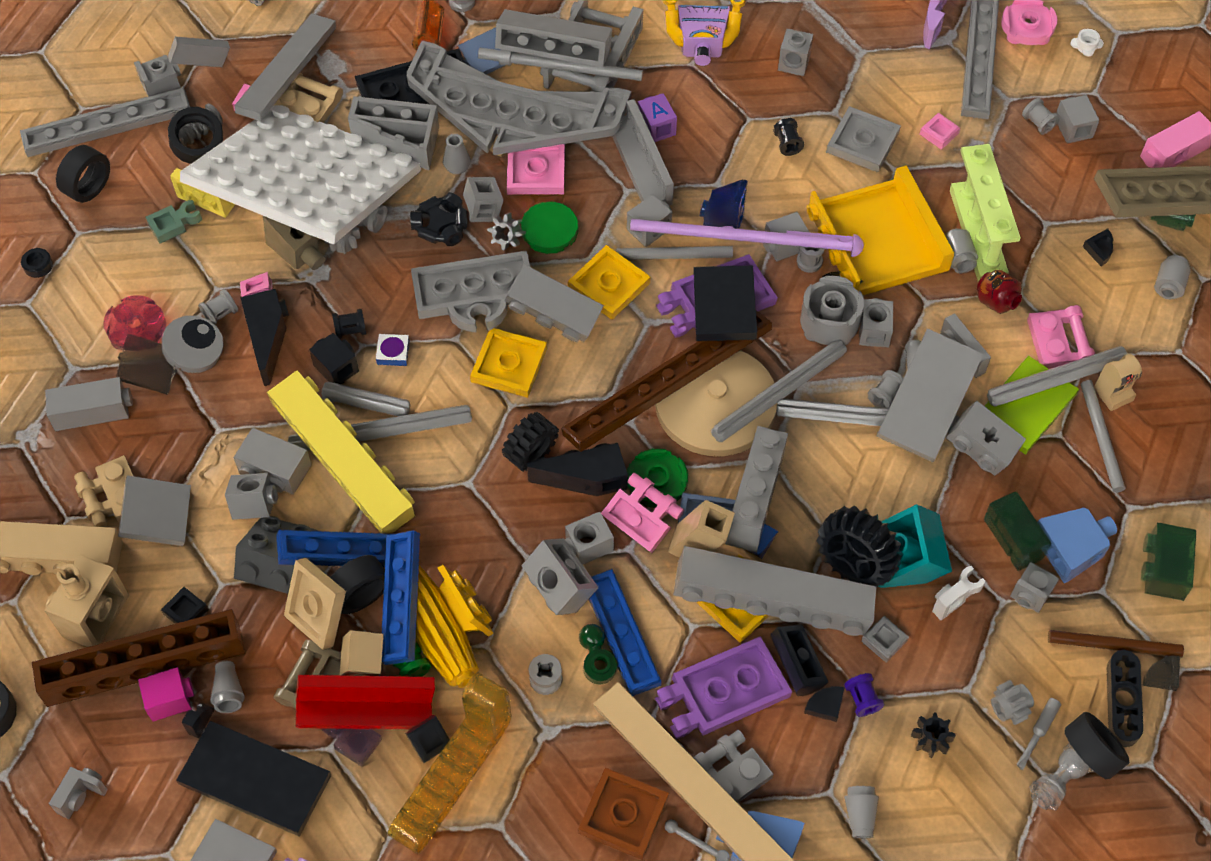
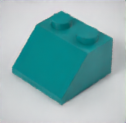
M916 504L881 521L882 523H888L887 528L889 531L897 533L895 540L902 544L899 550L904 555L901 558L902 564L899 566L897 573L889 582L878 587L926 584L952 572L940 514Z

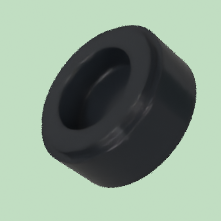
M34 248L24 253L21 258V265L28 276L39 278L51 271L53 261L45 249Z

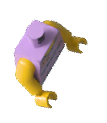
M662 0L668 8L665 11L667 34L677 46L682 48L684 56L694 57L697 65H708L711 57L718 58L722 56L723 48L729 47L739 35L742 20L740 9L745 5L746 0H741L740 2L730 0L733 6L732 11H729L730 6L678 5V10H676L675 4L678 0Z

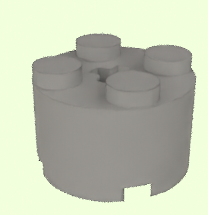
M825 276L820 278L819 282L813 285L811 283L804 293L800 316L801 327L806 339L823 345H829L836 340H841L843 345L849 344L856 335L864 307V298L861 291L858 292L850 280L839 276Z

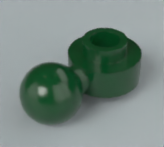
M588 624L579 633L580 644L589 650V654L584 660L583 672L590 682L598 685L606 684L613 679L617 669V662L611 652L601 647L605 641L603 629L596 624ZM602 660L606 663L607 667L599 670L595 667L594 663Z

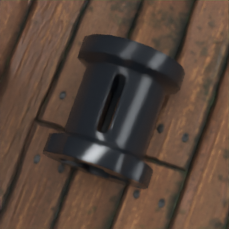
M793 118L779 120L773 129L774 135L780 141V152L785 156L795 155L804 148V141L797 132V121Z
M357 309L356 313L344 315L332 313L335 333L339 339L344 335L355 333L367 335L362 309Z

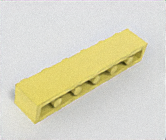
M297 370L269 390L267 394L272 405L379 533L392 534L415 516L412 506L415 501L406 489L399 490L394 485L395 478L385 465L381 468L373 460L376 458V455L366 443L360 445L354 438L357 435L354 428L348 421L341 422L337 418V409L328 398L325 400L320 398L317 394L319 388L309 376L304 379Z

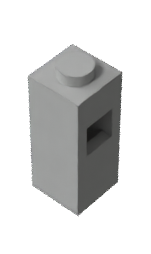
M120 377L45 390L46 413L55 431L128 419V406L133 405L130 388H124Z

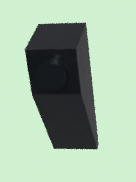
M276 289L240 297L264 386L271 384L287 329L284 317L289 316L285 299H278Z

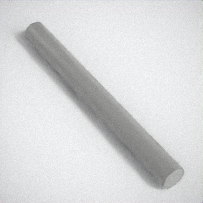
M733 246L616 248V252L627 260L733 258Z
M1092 380L1083 381L1080 384L1112 490L1115 493L1122 492L1126 488Z

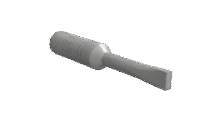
M1049 698L1033 728L1034 735L1017 763L1021 770L1025 768L1039 738L1045 736L1061 707V703L1054 698Z

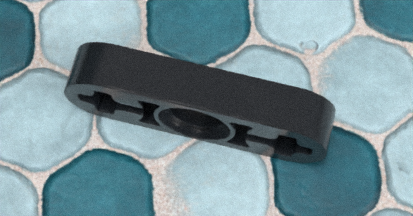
M1120 650L1112 655L1106 667L1108 729L1123 747H1130L1143 734L1141 664L1139 658L1134 653L1128 650ZM1120 661L1125 663V667L1130 668L1125 675V681H1120L1123 677L1122 667L1117 666ZM1126 691L1130 693L1133 697V704L1125 706L1119 703L1116 698V692ZM1124 715H1129L1127 718V728L1133 730L1129 736H1125L1124 730L1118 729L1124 722Z

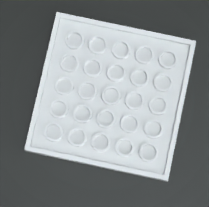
M274 105L261 121L254 119L181 170L180 182L335 244L421 171L420 163L413 161L410 155L405 153L395 154L388 151L387 147L382 144H370L363 141L362 137L357 134H350L331 124L314 121L309 115L296 114L289 111V108L286 106Z

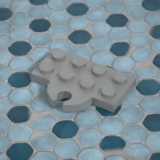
M527 251L411 268L419 319L449 315L452 323L458 328L469 332H476V320L473 317L483 314L486 315L485 323L487 330L495 328L502 323L507 315V305L509 303L504 300L522 265L525 264L530 267Z

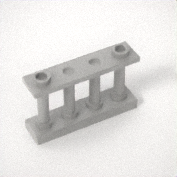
M588 0L574 2L571 7L570 21L583 23L584 19L620 28L619 36L611 37V52L604 65L624 67L643 29V9L633 6L629 16L621 18L588 8ZM543 67L540 69L544 88L547 89L550 88L555 77L589 86L595 92H602L603 88H614L618 78L592 76L579 72Z

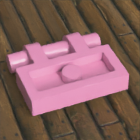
M633 473L627 481L628 484L635 488L632 494L629 496L619 489L601 514L649 552L653 553L671 529L662 519L665 515L669 514L678 520L683 515L684 509L676 504V499L671 495L667 494L665 496L657 490L651 480L648 478L643 479L638 474ZM647 497L657 505L652 513L640 504L643 498Z

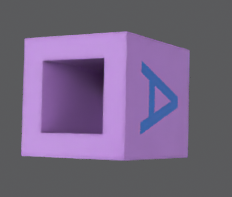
M664 93L638 101L639 110L654 142L676 135L677 116Z

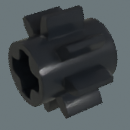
M936 712L927 720L920 716L917 721L919 728H914L911 733V737L918 739L916 750L922 749L928 752L930 758L939 750L946 755L950 748L947 742H953L956 736L955 733L949 732L948 726L951 721L949 719L944 721L938 718ZM931 732H934V736L937 739L932 738Z

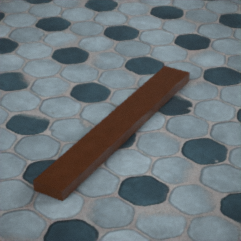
M756 310L758 339L772 330V322ZM755 340L698 341L561 428L562 435L582 452Z

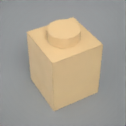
M351 630L342 637L340 675H380L384 634Z

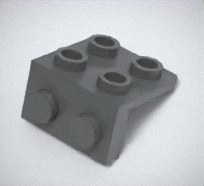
M274 516L260 518L236 546L234 579L288 594L294 565L278 564L276 538L278 530H318L306 525L286 522Z

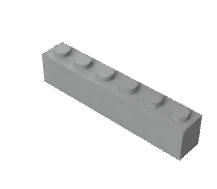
M684 546L678 560L673 595L682 597L690 602L703 601L715 604L723 609L736 608L745 610L752 615H769L778 617L785 622L797 621L811 624L818 629L830 628L843 631L851 636H864L874 622L876 586Z

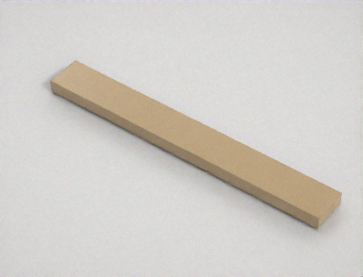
M619 682L593 703L595 709L742 861H794Z

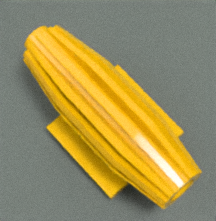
M443 564L439 566L438 570L444 581L438 587L419 565L416 641L426 658L450 686L458 685L459 688H464L476 680L475 675L479 671L466 632L480 630L488 637L491 636L494 632L488 623L492 621V618L482 604L479 606L473 598L477 593L467 578L463 579L457 570L452 572Z

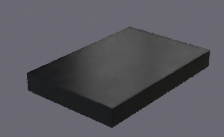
M753 265L694 267L696 341L757 340Z

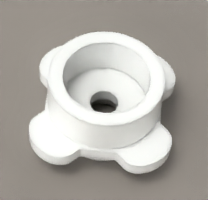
M1093 29L1081 30L1078 37L1073 38L1070 42L1073 48H1077L1084 56L1088 57L1092 56L1097 48H1102L1104 44L1103 40L1100 39L1099 33Z

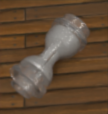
M1070 743L1064 747L1058 760L1059 768L1055 773L1043 775L1030 785L1031 798L1042 809L1057 810L1066 795V784L1070 779L1081 778L1087 772L1092 771Z

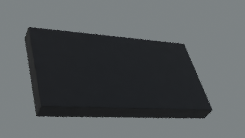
M459 48L447 51V55L465 63ZM412 61L354 76L361 97L429 104L408 85L407 70Z
M209 721L176 781L181 786L300 837L331 777V772Z

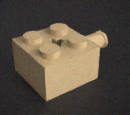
M79 554L73 564H65L59 568L62 573L57 571V579L61 584L57 591L49 596L45 612L63 638L90 647L102 643L129 594L113 567Z

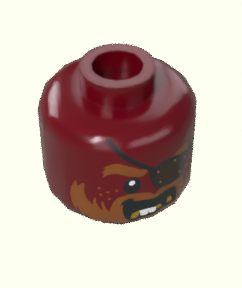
M1002 270L985 273L977 284L979 301L999 314L1014 310L1021 303L1022 286L1020 281Z

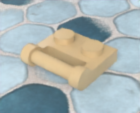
M300 72L274 105L286 106L291 112L299 115H309L314 121L324 123L340 102L343 89L335 85L330 87L309 79ZM300 86L327 98L323 101L300 92L297 88Z

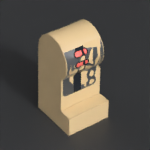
M1126 354L1119 361H1112L1104 366L1094 388L1110 411L1134 401L1136 393L1133 391L1132 386L1135 380L1139 379L1142 375L1139 361L1134 355Z

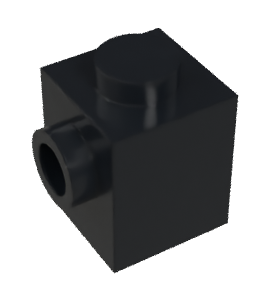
M334 333L318 340L309 349L313 366L329 382L342 384L359 372L354 349L347 340L341 341Z

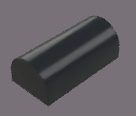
M802 624L777 627L770 634L797 696L812 694L829 683Z

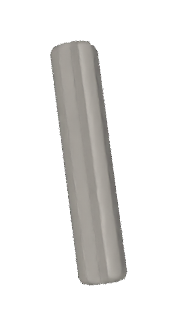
M325 382L321 393L323 399L328 398L330 401L394 416L408 415L411 406L410 401L332 382Z

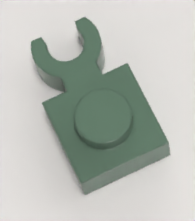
M193 200L184 202L180 209L176 211L170 205L145 217L159 244L186 232L184 225H194L202 221L199 210L190 213L196 210Z

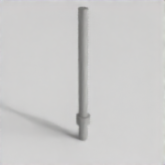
M481 47L478 51L479 59L499 61L501 65L511 66L514 63L642 81L643 70L610 65L597 67Z

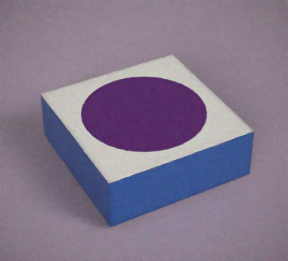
M379 334L376 353L377 365L407 366L409 335Z

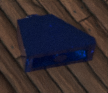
M742 179L712 190L709 201L704 200L700 210V217H704L703 226H733L735 229H740L745 212L747 180Z

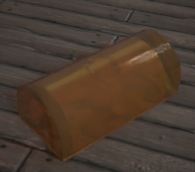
M417 0L412 46L416 51L421 41L435 43L440 46L445 8L435 0Z

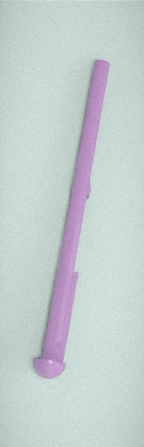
M631 219L630 230L844 250L851 251V257L858 256L864 248L862 238L856 234H853L852 237L788 230L786 233L735 229L733 226L714 227Z

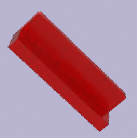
M298 675L295 726L297 728L412 729L432 716L435 678Z

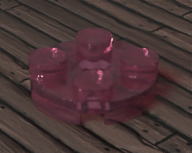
M134 295L121 299V304L115 308L112 306L108 309L103 325L115 349L138 352L153 350L158 346L159 340L166 329V318L161 307L156 305L154 300L146 296ZM136 319H139L141 323L135 328L128 326V324H133Z

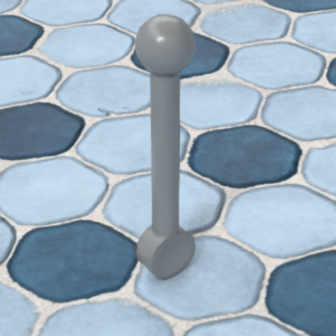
M671 819L665 823V830L668 833L680 835L713 855L716 861H729L730 856L726 850H716L678 827L675 820Z

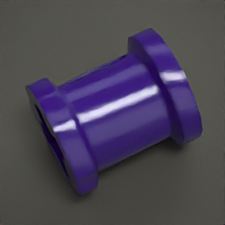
M870 673L855 676L844 684L846 691L851 692L857 707L855 713L858 717L874 714L885 705L884 701L879 699L872 684L874 678Z

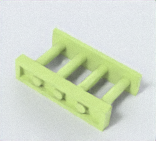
M990 144L961 147L960 152L968 176L965 182L951 183L950 193L961 229L967 230L970 233L978 255L976 260L977 266L974 268L979 282L985 273L994 270H1002L1009 274L1002 246L1004 243L1019 242L1021 237Z

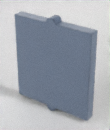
M496 27L458 45L460 52L465 58V64L484 74L491 73L505 66L499 64V61L478 58L480 47L501 50L495 48Z

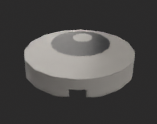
M183 316L173 320L166 327L162 336V353L167 362L187 373H201L211 369L219 360L223 351V336L218 327L208 319L199 316Z

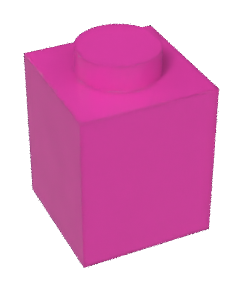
M178 667L138 679L144 708L152 722L192 709L189 697L194 696L193 686L189 677L183 678Z

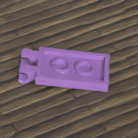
M749 254L718 265H753L756 310L760 311L776 305L778 297ZM694 275L672 282L671 291L658 295L661 303L656 304V307L661 315L671 313L679 305L685 311L684 314L675 315L671 319L674 325L670 327V330L675 338L685 335L690 329L695 327Z
M760 636L673 673L672 680L674 684L657 690L658 697L655 700L660 710H665L683 699L689 713L672 719L674 725L670 726L675 738L679 739L697 727L702 736L790 698L792 690Z

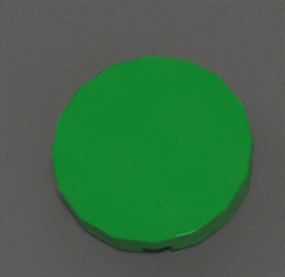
M553 201L541 202L532 206L524 213L521 230L525 231L526 234L522 238L530 245V248L537 252L545 254L559 253L564 251V248L569 244L571 246L575 242L578 235L577 217L572 209L564 204Z
M652 448L640 452L627 468L628 479L633 473L638 474L643 479L648 478L654 483V487L665 496L667 494L671 495L676 499V502L682 498V493H685L688 486V470L684 461L679 456L677 458L675 455H672V452L666 449ZM627 483V488L631 495L635 488ZM647 497L643 498L640 504L650 508L657 507Z

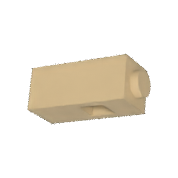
M705 500L676 525L668 553L680 558L684 546L711 552L715 551L727 541L735 513Z

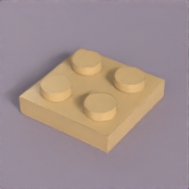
M307 558L295 560L284 616L322 650L334 646L346 591Z

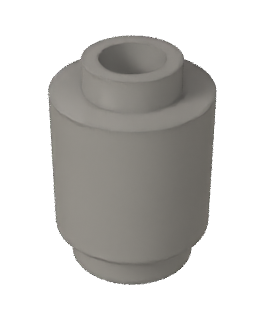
M959 228L948 231L945 237L954 251L951 268L956 273H967L977 266L976 260L978 255L970 233Z
M1171 255L1161 263L1154 286L1157 294L1169 300L1177 299L1184 295L1191 271L1188 260L1179 255Z

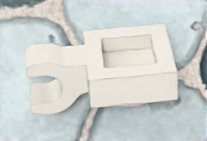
M968 566L962 571L959 582L951 587L950 584H947L935 595L937 600L932 612L940 620H943L965 603L966 598L982 590L985 583L983 578L977 583H972L967 578L974 570L972 566Z

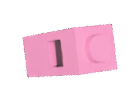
M1199 111L1148 138L1140 157L1150 168L1175 167L1211 147V122Z

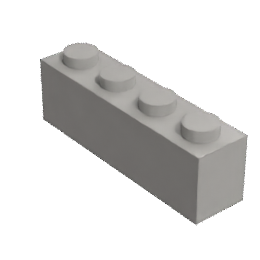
M504 9L496 23L495 48L604 67L610 54L612 28Z
M757 426L732 510L735 514L725 543L726 545L757 552L783 461L788 433Z

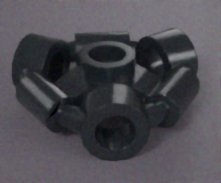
M448 192L444 197L440 198L434 196L420 203L417 210L410 212L411 230L417 231L420 238L431 243L443 242L449 247L454 246L462 240L463 229L467 228V210L462 207L463 202L461 198L454 193ZM440 205H442V207H443L446 211L440 209V208H439ZM422 214H428L430 217L429 225L423 227Z

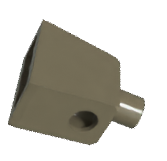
M263 216L266 244L294 269H299L305 263L312 270H317L325 262V257L318 251L317 237Z

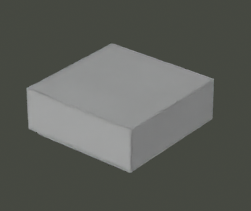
M883 616L862 637L861 642L887 663L908 641L909 636L887 617Z

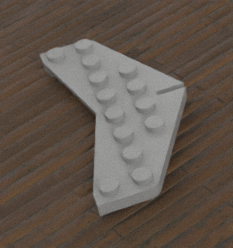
M421 41L407 70L409 87L429 104L437 105L439 113L487 154L496 134H498L493 146V155L613 136L621 126L626 113L627 101L631 100V91L621 88H603L602 92L536 91L503 83L447 55L446 49L426 41Z

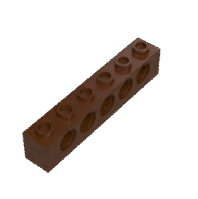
M233 609L33 661L32 668L36 693L44 704L50 707L139 683L138 679L178 667L180 671L243 655L245 654L239 623Z

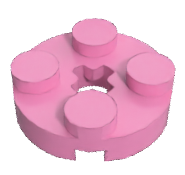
M1014 0L1012 5L1009 7L1007 5L1004 9L1001 26L1007 34V40L1012 44H1047L1050 41V37L1054 34L1057 25L1055 10L1052 7L1049 10L1043 6L1044 1ZM1025 19H1030L1032 23L1025 22Z

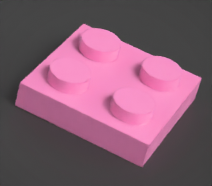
M565 144L508 153L507 195L564 194Z

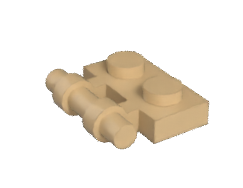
M124 455L95 467L99 478L90 480L86 472H79L74 476L77 483L75 487L77 494L80 498H83L86 505V516L90 521H93L95 527H105L107 525L105 517L113 513L118 523H120L125 480L127 475L133 476ZM105 491L108 500L102 503L98 502L96 494Z

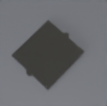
M127 334L123 351L118 355L120 362L116 377H120L122 382L168 395L172 378L176 375L177 369L175 365L173 367L167 362L162 353V344Z

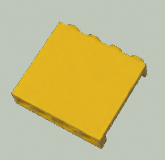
M907 165L896 168L894 180L821 200L816 191L811 192L810 202L806 207L807 215L810 221L815 222L818 233L852 237L853 234H856L864 242L863 251L855 257H851V251L828 249L832 265H836L838 270L841 271L840 277L850 280L853 283V287L858 292L861 291L862 295L950 271L954 251Z

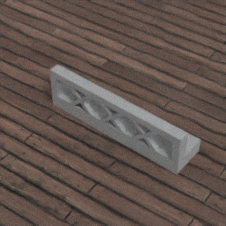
M635 99L628 100L626 116H624L618 132L612 138L641 202L654 194L660 201L673 205L674 183Z

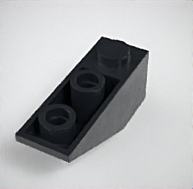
M602 443L582 452L571 450L560 456L551 458L540 457L533 462L526 463L528 482L593 496L618 492L619 489L622 491L627 490L628 474L618 443Z

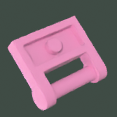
M1070 306L1065 310L1029 313L1027 322L1039 363L1048 369L1095 354L1094 349L1090 348L1081 320L1083 312L1080 306ZM1064 323H1070L1078 352L1071 353L1063 327Z

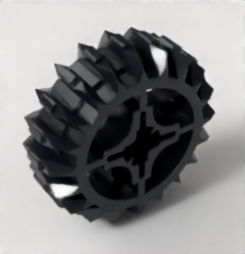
M855 505L850 509L843 506L841 509L835 510L834 513H831L825 519L818 530L819 537L816 541L820 545L818 551L825 555L823 562L829 563L833 567L831 572L837 571L841 575V579L846 578L852 582L876 586L877 588L889 582L897 573L899 566L902 564L901 558L904 554L899 550L902 544L895 540L897 533L889 531L887 528L888 523H882L878 520V514L871 516L867 509L860 511Z

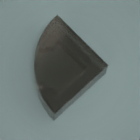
M1167 656L1154 663L1146 672L1142 686L1176 691L1179 688L1180 656Z

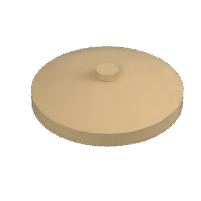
M740 350L655 404L657 417L667 435L689 451L716 457L738 454L752 447L757 426L771 428L776 415L777 403L723 442L716 441L715 437L711 434V430L716 424L773 385L774 381L768 370L757 359Z

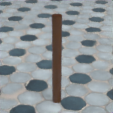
M1049 630L1048 643L1117 651L1128 650L1135 653L1182 658L1184 654V646L1182 644Z

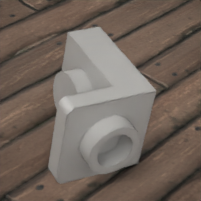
M1030 562L1021 578L1017 581L1010 597L1015 599L1020 606L1026 609H1033L1039 613L1059 578Z
M70 767L48 804L58 815L69 819L72 813L78 811L84 803L85 791L87 789L102 796H105L108 789L101 781L102 776L89 768H84L80 771Z

